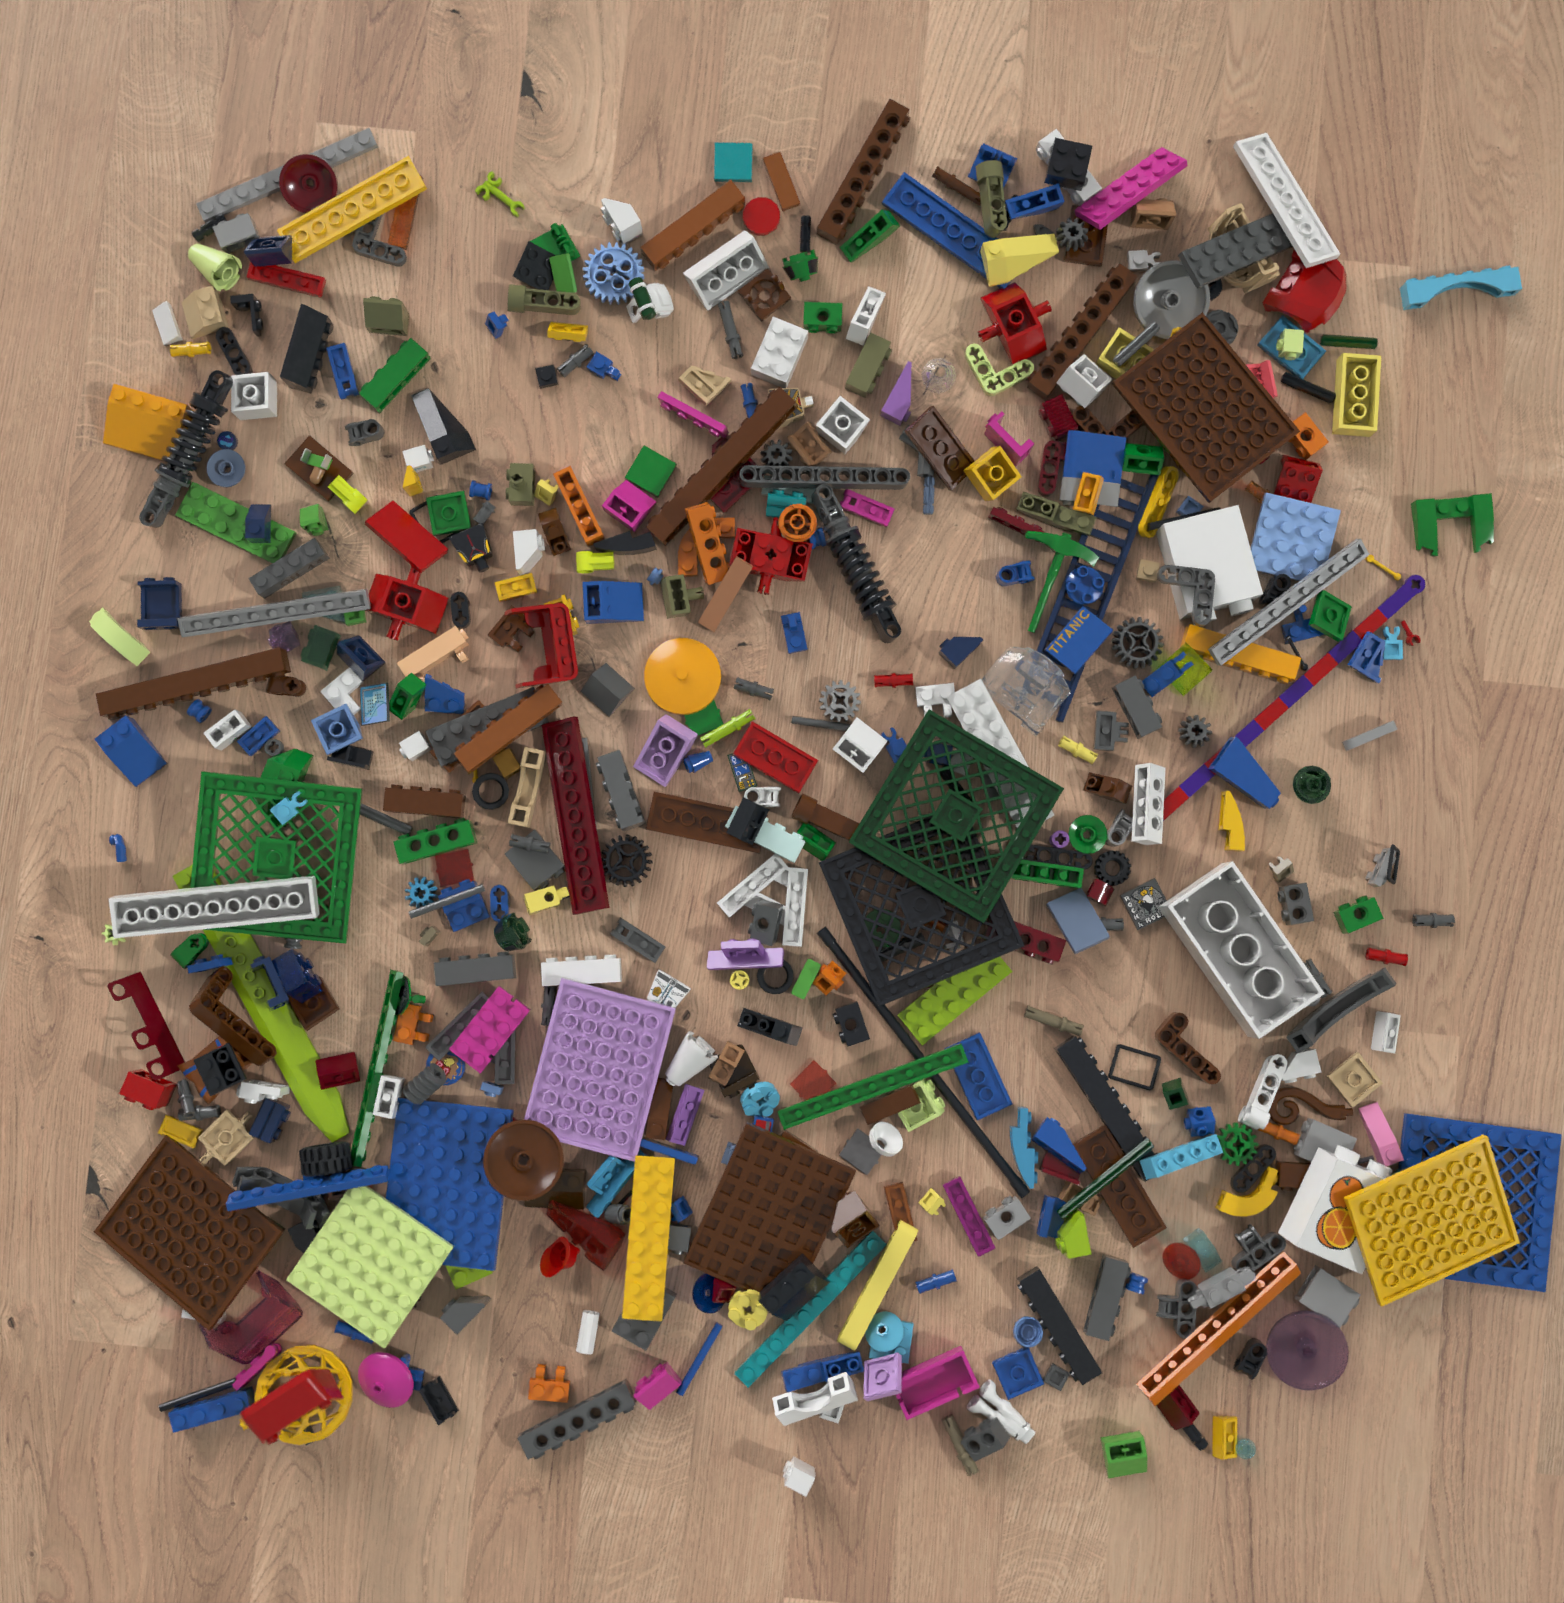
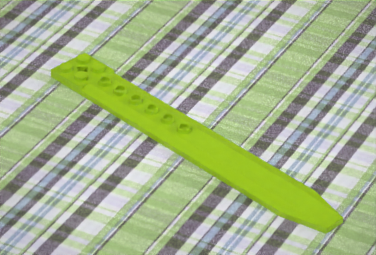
M192 865L172 876L179 889L190 888ZM214 868L213 878H214L216 875H218V873H217V871L215 870V868ZM220 877L215 880L218 885H224ZM203 929L216 955L223 954V958L232 957L233 965L224 967L231 970L233 974L231 982L260 1034L275 1046L277 1053L274 1059L305 1115L332 1143L349 1134L350 1129L341 1095L337 1087L321 1090L315 1062L321 1058L292 1006L289 1003L271 1012L268 1009L267 1000L276 997V994L264 969L252 973L251 964H253V960L263 956L252 934Z

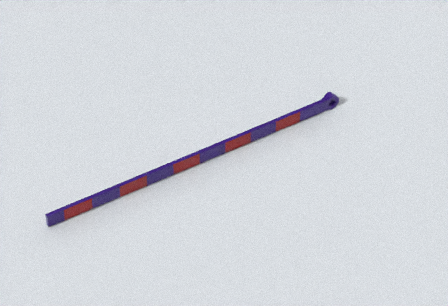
M1412 575L1404 581L1405 584L1234 737H1237L1247 747L1354 651L1367 631L1374 633L1410 599L1422 592L1426 585L1423 577ZM1412 580L1418 583V588L1413 589L1411 587ZM1221 749L1164 799L1163 821L1215 775L1208 768Z

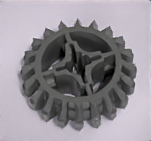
M1131 617L1129 622L1127 620L1122 622L1123 626H1117L1118 631L1113 632L1116 638L1111 640V643L1117 645L1111 649L1118 650L1114 656L1122 657L1119 661L1120 663L1126 660V667L1133 663V669H1137L1138 664L1143 669L1146 664L1148 666L1152 665V660H1158L1157 655L1162 654L1159 648L1163 647L1164 643L1158 642L1163 639V636H1157L1161 630L1159 628L1153 629L1156 625L1155 623L1149 626V619H1145L1142 623L1141 617H1138L1136 621ZM1137 628L1143 630L1144 632L1140 635H1137L1133 632L1130 633L1128 630ZM1148 635L1150 636L1152 642L1151 650L1149 649V646L1146 643V638ZM1123 636L1126 637L1125 640L1129 643L1127 650L1123 646ZM1141 637H1143L1140 640L1139 646H1136L1134 649H1132L1136 640H1139ZM1134 651H1139L1142 654L1145 653L1147 656L1137 658L1131 656V654Z

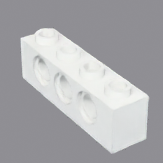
M1057 129L1041 139L1036 147L1038 157L1044 160L1047 165L1055 138L1064 139ZM1087 170L1085 183L1081 191L1062 187L1069 192L1073 203L1079 206L1102 189L1089 170Z
M1152 763L1135 765L1132 821L1133 842L1144 845L1162 844L1165 767Z

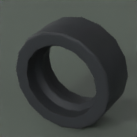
M486 773L476 779L473 784L472 795L480 807L493 810L505 804L509 796V787L502 776L496 773ZM495 780L501 785L502 795L499 800L489 803L480 797L479 787L484 781Z
M784 959L782 967L787 973V979L780 987L769 986L764 980L766 968L758 969L757 981L765 992L781 994L792 985L794 979L793 970Z

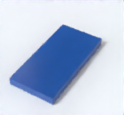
M980 1032L946 1047L949 1048L962 1043L968 1063L953 1069L976 1120H980L1013 1105Z

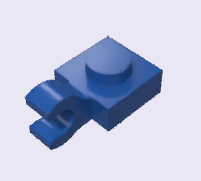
M597 351L586 367L587 370L602 379L608 375L618 381L621 377L620 371L615 367H611L613 361Z

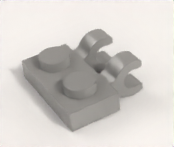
M1385 848L1381 854L1375 855L1373 862H1377L1373 872L1368 871L1365 878L1369 880L1368 885L1381 887L1387 881L1390 848ZM1393 856L1392 866H1393V864L1395 863V860H1396V857H1395V856Z

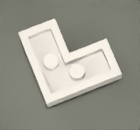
M349 667L322 689L321 693L334 708L347 704L353 715H355L361 708L349 694L364 682Z

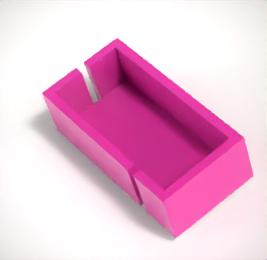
M501 986L497 987L449 1048L450 1051L480 1074L493 1059L490 1054L495 1056L531 1010L518 999L512 1002L511 1000L514 996Z
M960 1345L902 1371V1393L895 1395L906 1420H909L960 1397L956 1389L958 1387L961 1388L963 1395L980 1387Z

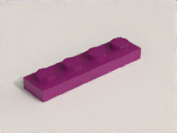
M958 1176L942 1184L977 1256L980 1257L996 1249L961 1177Z

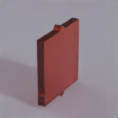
M469 849L435 855L436 873L439 876L440 887L459 884L467 879L474 881L473 863H471Z
M815 1060L790 1083L799 1093V1097H803L805 1100L828 1092L836 1084L827 1073V1070L823 1069Z

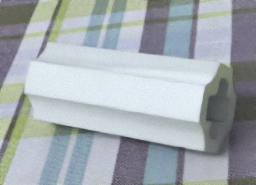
M583 1311L576 1352L593 1354L600 1316L599 1312Z

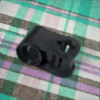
M1279 574L1270 578L1263 595L1259 599V605L1267 606L1287 591L1291 586L1290 577L1286 574ZM1277 579L1282 581L1283 585L1281 588L1277 586Z
M1252 1338L1248 1340L1241 1354L1236 1359L1233 1369L1237 1372L1241 1371L1248 1375L1249 1379L1253 1380L1267 1356L1266 1346L1259 1339ZM1255 1346H1260L1258 1353H1252Z

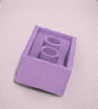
M665 714L658 719L633 767L666 787L688 754L698 734Z

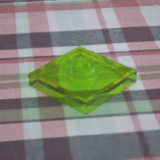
M1186 642L1158 666L1160 668L1170 659H1174L1184 651L1186 655L1182 660L1176 662L1177 666L1181 669L1190 661L1194 665L1171 683L1183 696L1213 670Z

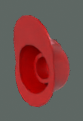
M565 1236L559 1237L542 1254L540 1260L542 1275L553 1277L561 1270L574 1266L577 1255L580 1253V1248L575 1247Z

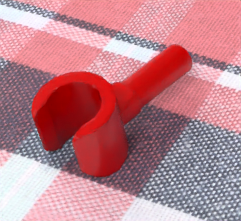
M1406 621L1400 622L1407 635L1406 644L1414 646L1411 641L1412 638L1415 639L1416 643H1420V637L1412 634Z

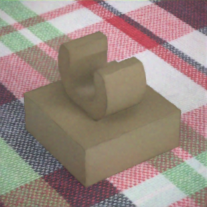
M1278 856L1277 861L1280 864L1275 866L1270 862L1269 866L1273 872L1274 879L1280 883L1291 875L1294 869L1293 863L1288 858L1283 860L1282 857Z

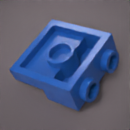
M470 879L459 883L460 887L452 889V887L441 890L442 894L438 895V899L441 900L478 886L477 882H471ZM481 893L442 907L453 932L490 918Z

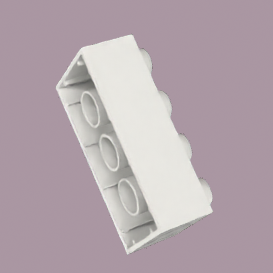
M1233 861L1221 863L1158 907L1247 1037L1260 1039L1325 994Z

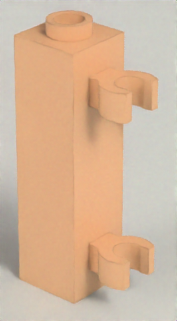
M454 626L397 662L405 677L413 673L425 683L424 673L455 653L460 662L465 663L469 660L463 651V648L469 645L466 641L469 637L463 628L459 630L457 626Z

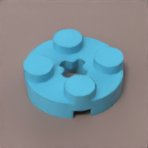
M758 1082L750 1090L749 1087L744 1090L740 1097V1103L747 1116L763 1115L768 1117L778 1105L780 1095L772 1083Z

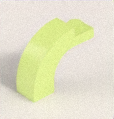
M104 608L96 612L89 621L91 623L90 626L106 642L136 666L150 653L143 643L127 632Z

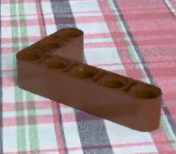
M1078 406L1072 413L1078 426L1077 431L1089 432L1088 428H1094L1098 434L1118 436L1115 430H1121L1124 433V436L1121 437L1128 439L1144 425L1133 410L1108 431L1087 407ZM1076 414H1082L1084 420H1078ZM1130 418H1136L1138 424H1132Z
M220 967L207 977L191 1001L189 1010L197 1019L227 1043H230L232 1047L253 1064L262 1066L276 1056V1048L219 1001L233 979V974L229 968Z

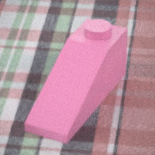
M1374 1102L1358 1108L1377 1162L1389 1166L1403 1161L1398 1142L1378 1103Z

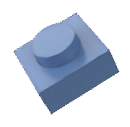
M484 1081L480 1090L485 1091L484 1094L487 1096L496 1097V1095L502 1094L504 1086Z

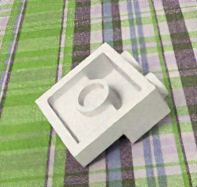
M251 1079L242 1081L238 1085L236 1095L239 1096L238 1098H243L246 1103L256 1104V1102H262L265 1098H282L283 1095L289 1094L290 1086Z

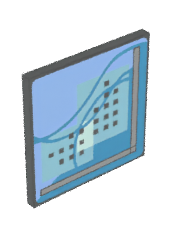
M388 683L360 687L361 726L390 721Z

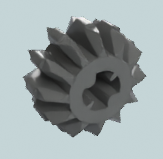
M1068 218L1066 223L1063 221L1060 223V228L1056 230V234H1058L1056 241L1061 242L1060 248L1066 246V251L1072 248L1075 252L1078 247L1082 248L1084 246V242L1088 239L1086 235L1088 228H1083L1084 222L1079 224L1078 218L1074 222Z
M779 439L777 444L771 440V446L768 444L764 445L765 450L761 451V455L764 456L761 458V463H766L765 466H789L788 462H791L793 457L790 456L792 449H787L788 443L781 445V440ZM779 453L778 458L774 459L775 454Z
M1195 715L1193 719L1191 716H1188L1186 721L1180 723L1184 728H1179L1178 732L1184 733V735L1179 738L1180 740L1187 739L1184 743L1186 746L1191 742L1192 748H1195L1197 744L1202 747L1204 746V741L1208 742L1210 740L1207 735H1211L1212 731L1207 730V728L1211 724H1204L1206 721L1205 717L1199 721L1198 715ZM1194 728L1196 731H1199V733L1196 735L1195 732H1192V729Z

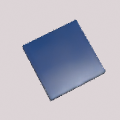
M1029 1347L1021 1348L992 1361L1008 1400L1044 1385Z

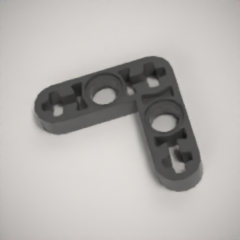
M382 215L375 218L374 221L366 223L373 226L371 232H363L365 225L356 230L352 246L358 255L397 267L403 266L406 263L407 256L402 248L374 240ZM364 242L365 246L371 249L369 251L368 248L362 247L360 250L358 244L361 245ZM378 247L385 249L384 254L381 256L375 255V250ZM400 253L402 258H398L396 261L392 255L397 256Z
M1175 565L1162 566L1157 573V578L1161 583L1195 587L1192 621L1199 627L1207 625L1212 617L1215 587L1214 573L1208 569ZM1168 570L1169 574H1175L1176 570L1178 571L1177 576H1169L1168 579H1165V575H1162V573ZM1182 572L1190 573L1191 580L1189 582L1182 580ZM1205 574L1207 575V578L1210 579V581L1206 583V588H1210V590L1199 589V587L1202 588L1204 586V580L1201 579V577H1203ZM1200 593L1208 595L1209 600L1207 603L1199 601L1198 596ZM1203 607H1208V609L1205 608L1203 610V616L1206 619L1200 622V618H1197V616L1201 614Z

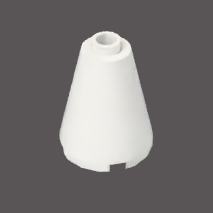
M689 1031L685 1035L665 1073L667 1082L672 1086H681L718 1058V1055H713L715 1050L703 1038L698 1036L696 1039L692 1036L694 1032Z

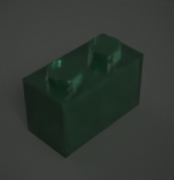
M314 625V628L308 633V644L302 649L301 661L328 671L341 635Z

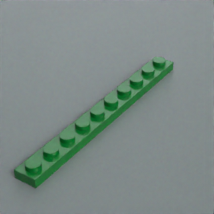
M390 969L351 1147L352 1165L362 1167V1162L366 1159L367 1152L365 1148L371 1137V1131H369L371 1123L375 1119L373 1110L380 1078L384 1075L382 1072L383 1066L387 1063L388 1059L386 1052L388 1045L392 1041V1026L396 1023L395 1011L396 1007L400 1004V988L403 987L405 982L404 973Z
M962 1043L777 1110V1113L785 1130L966 1064L968 1059Z

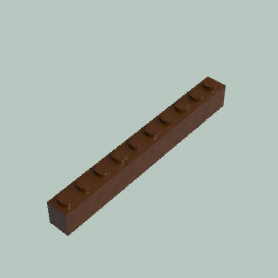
M780 386L777 390L774 389L769 393L768 399L755 408V413L750 418L747 417L743 420L738 431H734L729 435L728 441L715 450V455L710 460L707 459L703 462L697 474H692L687 480L688 483L675 492V497L670 502L664 503L661 511L649 519L646 528L665 546L688 523L685 508L708 502L798 408L796 401Z
M278 647L96 693L100 716L106 717L108 720L119 719L120 715L123 714L135 715L138 714L139 710L151 711L157 709L156 706L159 705L171 706L178 700L182 702L191 701L194 696L207 697L212 695L211 692L214 691L227 692L230 690V687L242 688L248 686L250 682L262 683L267 681L266 678L285 677L286 673L291 672L287 650Z

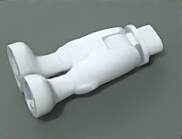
M988 1379L980 1388L979 1393L985 1400L993 1404L997 1411L990 1408L979 1395L971 1398L967 1404V1409L972 1413L985 1415L988 1420L997 1417L1009 1435L1015 1437L1017 1441L1021 1440L1024 1444H1027L1035 1435V1431L1030 1428V1424L1012 1407L1010 1402L1001 1399L997 1395L995 1383Z

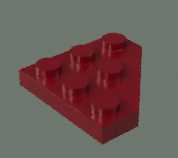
M729 435L726 438L720 437L712 445V457L715 455V450L728 441ZM751 458L711 498V501L723 514L751 489L743 487L739 483L740 470L747 465H757ZM749 473L743 474V477L746 480H751L753 478L752 475Z

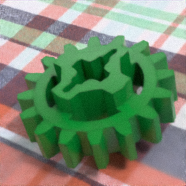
M1233 1122V1127L1230 1124H1226V1130L1219 1129L1222 1133L1217 1135L1223 1150L1220 1157L1221 1160L1227 1159V1163L1230 1165L1234 1161L1236 1166H1239L1240 1161L1246 1165L1247 1158L1253 1160L1251 1154L1257 1153L1254 1146H1258L1259 1143L1254 1142L1257 1135H1251V1128L1246 1129L1245 1124H1241L1239 1127L1238 1123ZM1240 1131L1246 1135L1248 1140L1242 1138ZM1236 1141H1239L1240 1144H1239V1145H1236V1147H1234V1146H1233V1143H1236ZM1225 1148L1231 1151L1232 1156L1228 1155Z

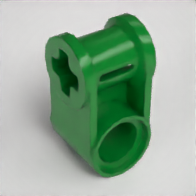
M203 933L192 934L175 948L170 956L183 969H186L208 947L209 940ZM196 939H199V940H200V941L198 942L199 946H196V945H195V944L197 943V940H196Z

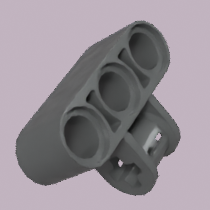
M1249 1224L1248 1228L1240 1234H1234L1243 1250L1232 1258L1231 1265L1234 1270H1238L1239 1262L1246 1260V1267L1248 1266L1252 1271H1255L1281 1253L1286 1247V1241L1275 1232H1269L1260 1237L1256 1229ZM1274 1238H1278V1245L1272 1247L1271 1241ZM1262 1249V1256L1256 1258V1250Z
M1186 1277L1177 1281L1175 1296L1157 1295L1159 1308L1158 1312H1156L1158 1317L1174 1319V1331L1183 1339H1186L1195 1331L1196 1308L1193 1309L1188 1298L1196 1294L1197 1286ZM1189 1283L1191 1289L1189 1292L1184 1293L1182 1288L1185 1284ZM1184 1304H1189V1310L1185 1313L1181 1312V1307ZM1188 1324V1330L1183 1333L1180 1332L1181 1325Z

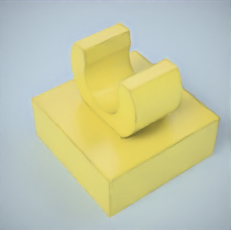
M541 479L537 483L534 496L550 506L554 502L558 485L553 487L549 484V479L546 481Z
M932 1188L918 1202L931 1215H938L939 1213L936 1210L941 1205L943 1207L946 1206L945 1200Z

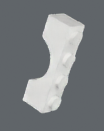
M845 1372L828 1378L827 1384L816 1392L808 1394L787 1392L773 1397L776 1417L783 1426L855 1402L858 1399L854 1382Z

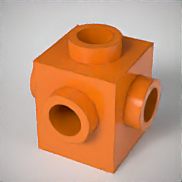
M832 960L828 965L823 964L820 967L819 975L814 979L813 984L827 996L833 988L837 990L844 983L842 978L847 973Z

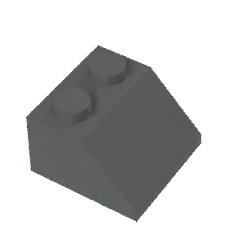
M460 1296L457 1300L453 1298L442 1309L444 1314L440 1319L457 1335L487 1305L491 1298L489 1296Z

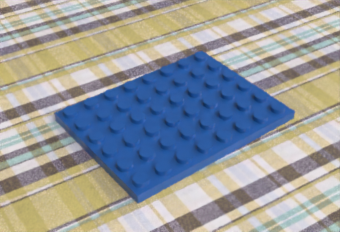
M398 1098L397 1103L399 1105L395 1118L386 1199L454 1246L442 1265L490 1271L496 1270L504 1196L495 1191L488 1182L483 1167V1155L491 1136L500 1127L512 1122L514 1110L424 1100L421 1104H414L407 1098Z

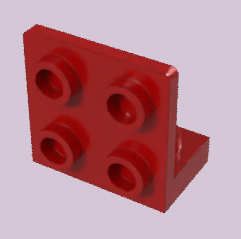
M1282 455L1280 461L1282 470L1273 494L1311 503L1323 471L1320 463Z

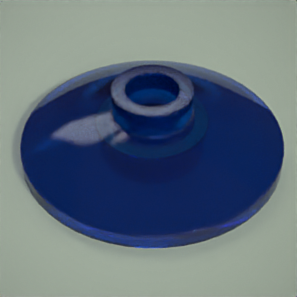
M707 1273L701 1275L696 1280L692 1295L694 1304L701 1312L712 1314L719 1311L724 1303H713V1284L716 1277Z

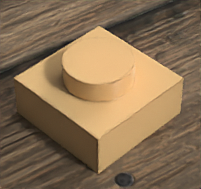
M1140 559L1136 579L1155 583L1160 563Z

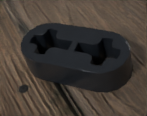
M455 592L450 598L452 621L459 629H465L471 623L469 600L463 592ZM459 596H461L462 599H465L463 602H461L460 609L459 605L455 602V600H458ZM459 612H462V616L466 618L462 625L457 621V619H460Z

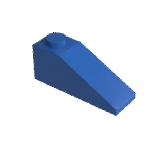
M1059 183L1005 200L1011 220L1059 209L1065 202Z
M1047 1117L1042 1121L1031 1140L1078 1174L1083 1173L1086 1170V1166L1066 1131L1057 1120Z

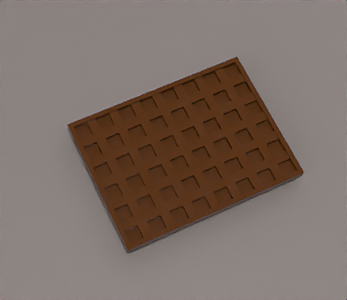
M746 1122L683 1263L745 1291L752 1289L760 1293L765 1286L802 1253L814 1263L834 1221L837 1204L842 1200V1196L847 1193L855 1176L856 1169Z

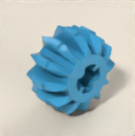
M418 877L414 878L415 884L408 882L411 889H405V892L410 893L405 899H412L409 905L413 907L416 904V909L422 907V905H427L428 902L433 903L432 897L438 898L437 894H433V891L438 890V887H431L434 881L430 880L427 882L426 877H423L421 881ZM419 889L425 890L426 894H423V898L418 896Z

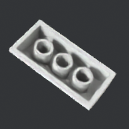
M743 231L687 269L683 274L693 292L708 311L769 268L755 238L747 231Z

